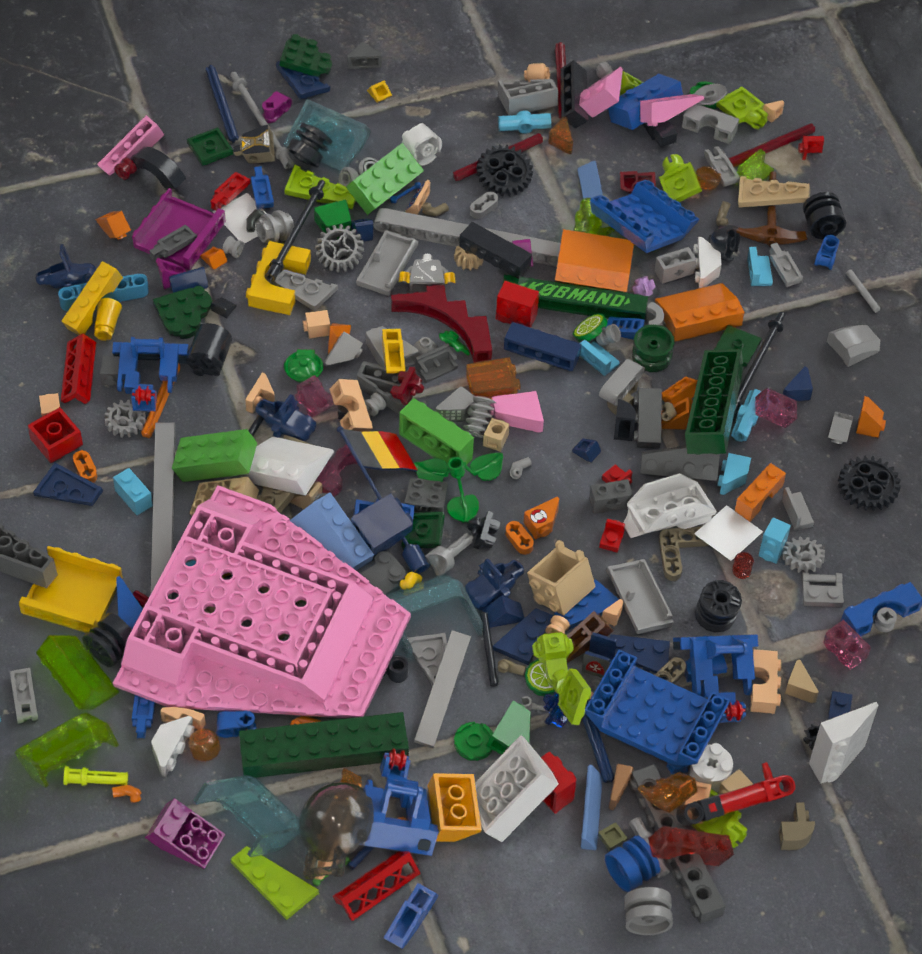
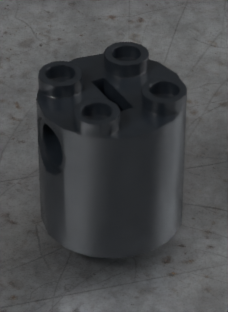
M211 323L198 326L186 358L187 364L193 369L195 375H220L232 342V336L229 331L222 326Z

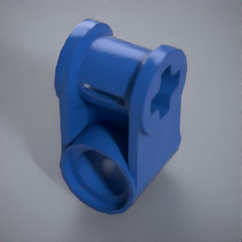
M827 235L823 239L815 259V266L821 265L832 270L839 246V239L836 236Z
M221 711L217 714L216 734L219 737H239V731L246 730L245 728L247 730L257 729L255 716L250 711Z

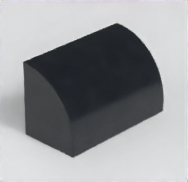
M618 399L614 440L632 441L636 413L630 403Z

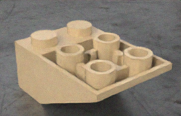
M249 477L199 483L190 515L193 516L198 505L211 499L217 485L257 499L259 489Z

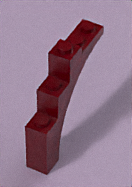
M445 285L426 286V292L391 295L392 312H409L434 318L446 324L461 337L471 353L473 363L492 362V345L487 316L468 317L465 300L447 302Z

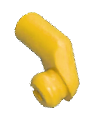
M415 572L407 573L405 579L400 581L401 589H412L416 583L418 584L422 581V576Z

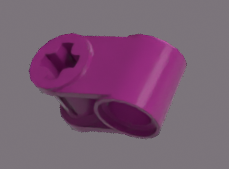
M275 91L262 103L263 117L266 122H276L278 118L290 109L292 99Z

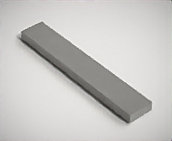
M451 631L414 740L415 743L434 748L471 636Z

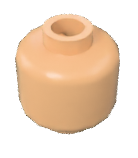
M544 63L530 64L527 70L524 71V78L528 82H530V79H550L549 67H546Z

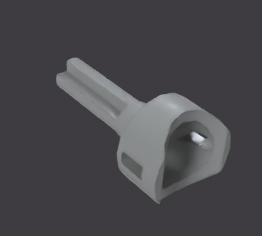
M465 533L449 547L437 546L425 556L431 563L436 576H442L454 567V557L473 542L472 535L469 536L468 533Z

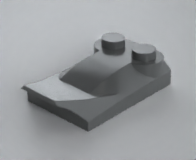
M388 551L379 552L373 561L356 570L369 580L370 584L378 587L386 596L401 589L400 581L404 580L406 576L405 569L393 554Z

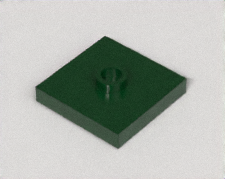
M218 127L187 139L188 146L202 166L234 154L232 147Z
M728 325L714 350L742 349L743 366L747 368L762 338Z
M444 512L414 513L412 531L405 536L407 542L419 545L420 548H436L441 546L445 519ZM402 541V545H401V546H402V548L404 549L406 546H405V544H404L403 541Z

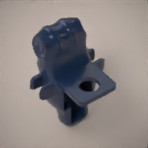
M61 244L59 254L63 262L39 271L35 276L36 282L39 285L49 284L53 288H62L88 283L96 271V267L91 263H72L64 244Z
M290 394L285 402H271L262 399L255 407L256 414L263 417L267 425L274 431V437L279 438L283 434L306 442L316 428V421L311 416L299 411L298 401L294 399L293 394Z
M487 558L484 563L479 565V577L468 582L462 589L463 595L471 603V606L477 610L484 609L501 596L509 598L510 590L514 587L516 580L524 574V567L517 560H512L506 564L498 563L494 565Z

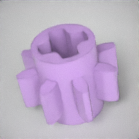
M644 276L635 280V285L632 286L634 294L650 296L653 294L652 290L655 288V283L653 279L648 280V277Z

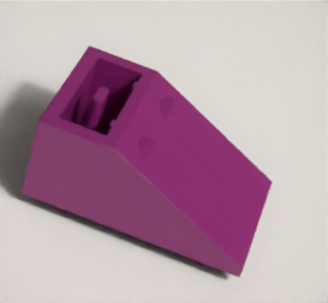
M174 798L165 804L145 838L161 850L205 869L225 834Z

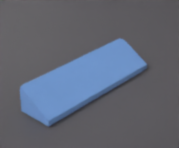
M592 161L579 167L577 170L588 222H601L602 220L591 212L590 206L591 198L603 195L596 161Z
M589 765L587 769L581 849L589 850L597 849L602 792V776L593 765Z

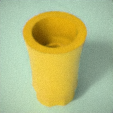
M102 298L98 302L94 336L99 340H111L118 316L122 310L120 302L111 298Z

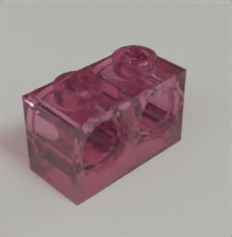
M766 388L755 397L756 415L786 428L797 420V401Z
M844 620L828 630L823 641L825 647L832 651L839 661L850 670L868 658L871 648Z

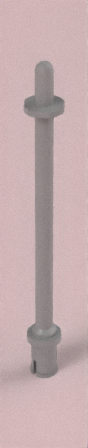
M231 72L230 76L234 81L232 88L235 91H240L260 125H267L268 123L245 88L247 81L244 78H239L236 72ZM273 133L276 158L281 161L285 169L292 168L294 161L289 156V151L286 147L281 146Z

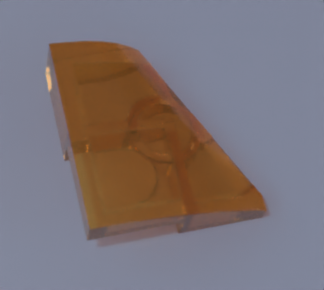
M681 772L656 780L657 785L648 788L644 785L638 787V791L648 801L668 813L698 792L695 778Z

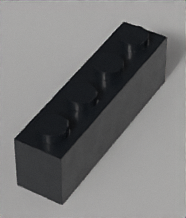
M573 60L561 68V116L564 121L576 129L588 121V113L579 105L580 94L587 89V70Z
M471 222L460 234L459 247L476 255L479 259L487 261L494 267L507 272L511 276L520 279L531 266L532 254L474 222Z

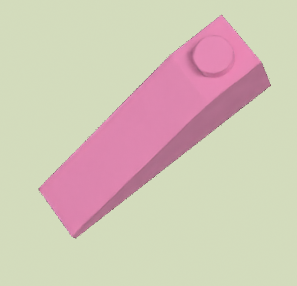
M688 94L640 101V122H645L648 126H657L658 123L665 122L704 100V96Z
M146 115L97 165L110 176L115 172L114 167L117 164H121L122 159L125 157L131 159L143 147L152 148L164 136V133Z

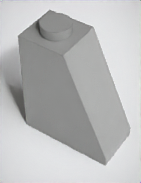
M381 326L366 332V345L378 365L385 367L382 329L386 328ZM403 340L405 367L416 363L418 350Z

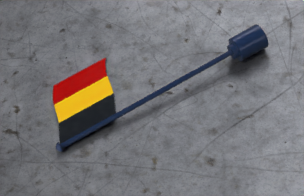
M342 426L337 428V432H340L379 500L382 497L365 468L418 471L397 434L384 431L360 432L346 430ZM403 537L402 541L406 547L403 549L402 557L411 572L423 573L430 567L428 560L419 545L409 544L406 538Z

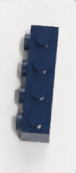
M514 322L511 323L504 338V350L572 372L581 354L582 344Z

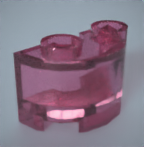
M315 375L297 385L298 393L295 394L296 400L300 404L303 403L309 416H318L334 406L332 395L324 390L322 383Z

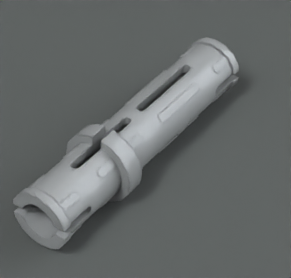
M640 817L634 818L629 822L631 829L635 835L642 837L651 846L659 861L660 873L657 874V877L662 878L666 876L670 871L652 840V834L647 831Z

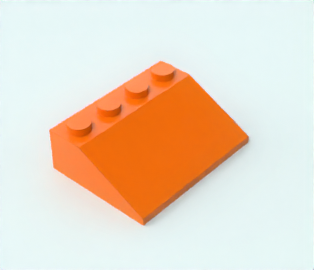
M563 229L555 282L626 293L634 244L627 239Z
M723 283L655 299V303L663 309V320L666 323L667 329L674 336V342L722 331L728 325L732 327L742 326L744 310L738 298Z

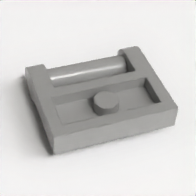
M802 572L803 606L843 607L842 573L819 575ZM809 582L835 583V586L809 585Z

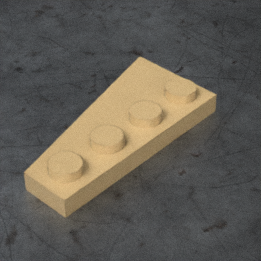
M740 176L739 207L804 203L810 197L809 184L788 181L786 183H779L778 180L768 182L762 181L761 178L751 180Z

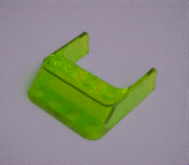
M85 712L21 746L15 751V754L31 779L46 788L49 786L45 778L48 772L64 767L67 761L82 757L85 751L90 748L95 749L104 742L115 748L119 744L108 723Z

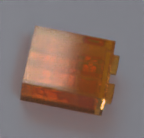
M510 357L466 364V379L470 393L474 396L492 399L494 396L517 394L518 390L521 389L520 380L515 377V364L511 363Z

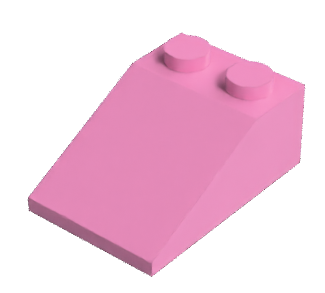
M621 67L595 82L580 94L579 105L592 118L619 102L623 71Z

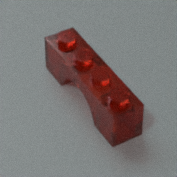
M662 826L648 838L652 857L670 860L684 854H699L704 864L720 866L734 855L728 835Z

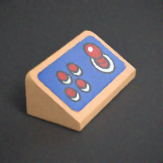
M430 180L425 181L416 190L405 212L419 214L422 204L425 203L430 194Z

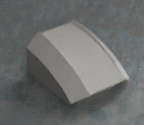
M868 325L847 326L828 334L827 343L838 353L848 367L880 351V339Z

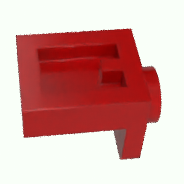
M803 136L802 143L798 145V152L801 153L802 160H806L807 153H822L824 136Z
M615 464L602 475V480L608 483L628 479L631 485L633 472L630 469L624 472Z
M607 519L599 548L618 553L624 536L625 523Z

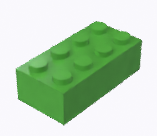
M401 143L354 179L346 188L368 215L424 170L406 146Z
M415 398L400 411L399 435L432 457L443 459L447 465L448 461L453 457H460L463 463L466 462L467 465L473 460L474 437L468 431L462 430L454 422L448 421L439 412L433 411L425 403L419 402Z
M247 429L180 438L172 470L182 482L249 474L257 442Z

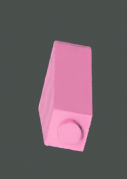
M536 391L492 397V400L496 403L491 404L494 410H489V414L494 419L503 420L509 423L511 427L543 432L544 420Z

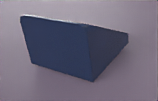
M582 438L573 448L572 452L588 462H593L600 454L601 448L596 440Z

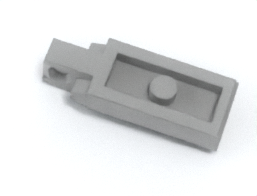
M778 243L771 244L769 250L771 254L770 259L785 286L788 287L803 282V276L789 252L782 251Z

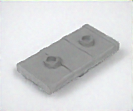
M385 230L357 278L356 284L390 296L391 291L399 280L400 272L404 270L410 261L412 254L418 247L419 241Z
M645 559L607 567L606 571L616 588L617 594L623 600L625 610L637 634L668 628L673 625V615Z

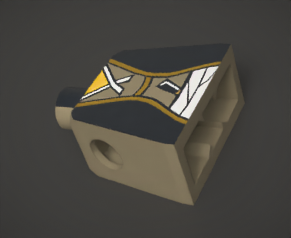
M268 124L243 133L242 144L233 146L235 156L243 155L250 164L274 162V137Z

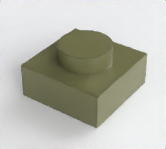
M616 822L598 832V837L609 852L621 846L628 839Z

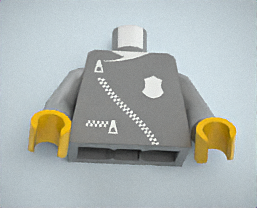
M423 254L422 259H416L413 266H410L406 271L400 272L399 282L403 281L408 284L410 282V293L426 292V286L444 285V281L445 284L455 283V273L448 272L445 267L441 266L439 260H433L431 254Z

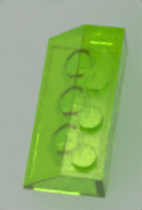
M48 635L36 652L42 664L49 669L52 677L59 682L63 691L69 695L73 704L79 710L95 709L120 692L113 686V682L77 636Z

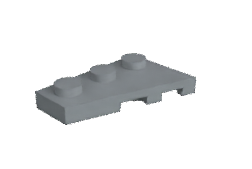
M285 269L277 276L276 281L273 282L275 286L295 290V299L313 311H316L338 290V285L336 284L328 285L322 283V280H311L305 278V275Z
M445 633L406 638L407 646L433 686L447 646Z

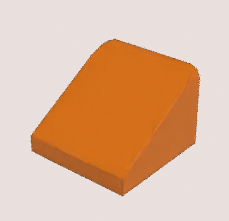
M212 247L200 255L212 269H216L227 262L224 250Z

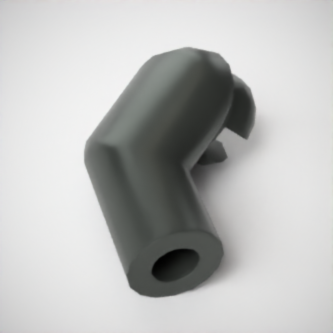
M255 209L247 217V232L252 233L255 231V222L257 219H260L261 215L265 214L264 211Z

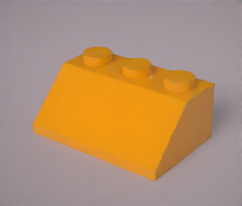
M433 773L427 786L432 824L438 826L436 842H456L480 833L481 823L474 774Z

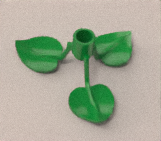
M490 453L479 456L471 462L470 468L466 462L463 463L460 457L451 458L448 461V465L443 459L439 458L415 462L414 465L418 470L416 474L420 479L443 482L444 477H448L449 473L457 479L461 497L452 498L447 505V511L453 519L464 523L474 519L479 511L477 497L472 494L464 496L461 478L465 474V469L473 476L478 475L481 480H493L502 471L503 453Z

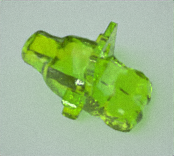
M591 198L581 200L580 208L575 213L574 231L608 236L616 231L612 227L600 228L602 226L601 219L591 212Z

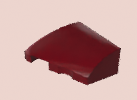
M620 172L621 190L631 194L636 183L643 180L651 181L656 187L655 172Z

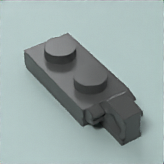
M184 225L158 240L154 246L155 248L149 251L150 258L154 262H156L157 258H166L194 242L197 235L187 225Z

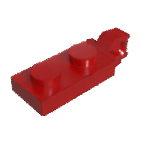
M235 172L214 191L215 194L210 201L211 209L217 211L218 208H222L223 205L226 206L250 184V179Z

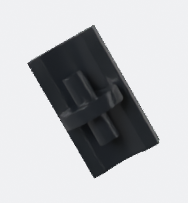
M489 510L486 517L481 519V522L479 517L468 521L467 529L471 531L470 534L472 536H476L473 546L476 549H479L481 546L492 548L495 544L496 537L488 534V531L496 533L501 522L492 518L493 512Z

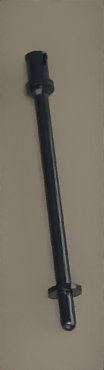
M320 180L316 187L309 189L311 197L277 259H273L270 262V268L265 274V279L268 282H275L279 272H282L284 269L283 261L315 202L324 197V192L322 191L325 186L324 180Z
M779 312L776 319L768 322L770 330L739 388L733 421L741 405H743L741 400L776 333L782 332L784 329L782 324L785 317L784 312Z

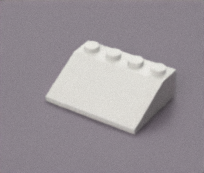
M271 437L256 446L250 472L241 476L249 477L256 485L306 496L334 451L329 448Z
M877 702L820 724L809 762L820 784L827 781H835L865 747L878 708Z
M521 735L475 782L481 826L486 834L501 842L559 784L550 768Z

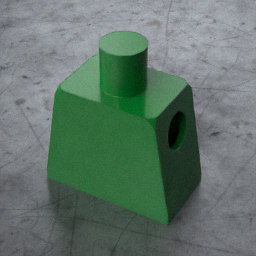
M346 199L314 207V220L322 232L327 234L326 228L333 230V225L336 226V229H339L340 224L343 225V229L350 226L351 231V218Z

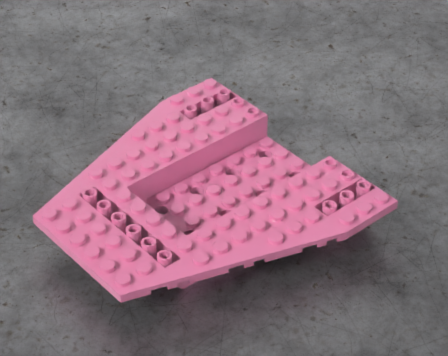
M217 485L211 499L198 505L127 639L121 663L122 666L113 681V686L166 707L216 711H250L252 713L332 718L364 717L411 618V613L393 599H389L378 587H374L369 583V580L351 566L339 560L333 552L325 549L320 542L302 528L294 525L288 517L280 514L271 504ZM188 560L196 561V564L193 566L186 565ZM225 573L233 575L229 580H224L222 576ZM265 586L269 588V591L267 593L259 592V589L261 587ZM171 593L179 594L178 598L174 600L169 599L168 596ZM299 600L306 602V605L303 607H297L295 604ZM213 606L215 611L213 613H206L205 609ZM245 620L252 621V625L249 627H243L241 624ZM281 634L290 636L286 641L278 639Z

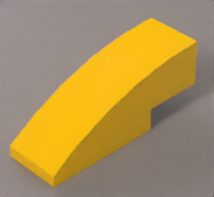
M382 329V348L386 373L405 371L401 329Z

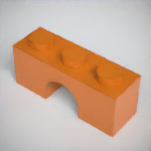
M770 463L737 498L735 512L751 522L761 511L765 499L768 496L773 498L783 487L786 473Z

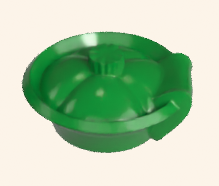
M297 349L296 352L289 355L285 360L284 370L293 380L299 383H308L321 374L323 361L315 353V350Z

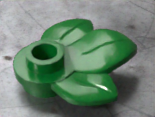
M450 330V332L445 331L439 334L440 340L454 347L457 352L462 350L467 356L470 355L468 348L458 339L459 335Z

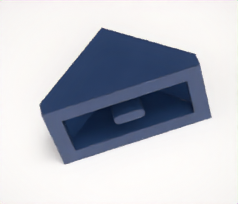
M364 218L351 221V230L355 229L356 235H361L360 240L363 242L373 240V220Z
M804 366L784 388L782 401L811 400L813 387L807 367Z
M501 596L482 609V612L488 613L490 628L519 623L524 619L521 603Z

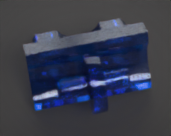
M556 692L553 695L546 694L543 698L546 704L544 709L546 711H549L550 708L553 709L544 723L548 726L554 723L562 728L568 719L558 706L559 700L557 698L559 695Z

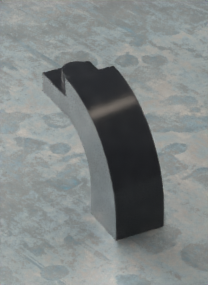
M143 147L131 157L137 169H145L151 172L160 181L165 190L169 188L176 189L186 179L175 162L157 149Z

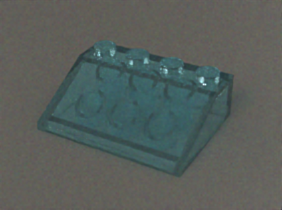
M306 99L283 145L287 147L292 138L301 140L296 134L297 130L304 132L300 128L301 123L315 126L333 141L331 146L324 144L328 148L327 152L318 151L323 156L321 163L341 171L342 168L348 167L362 150L371 134V130L363 123Z

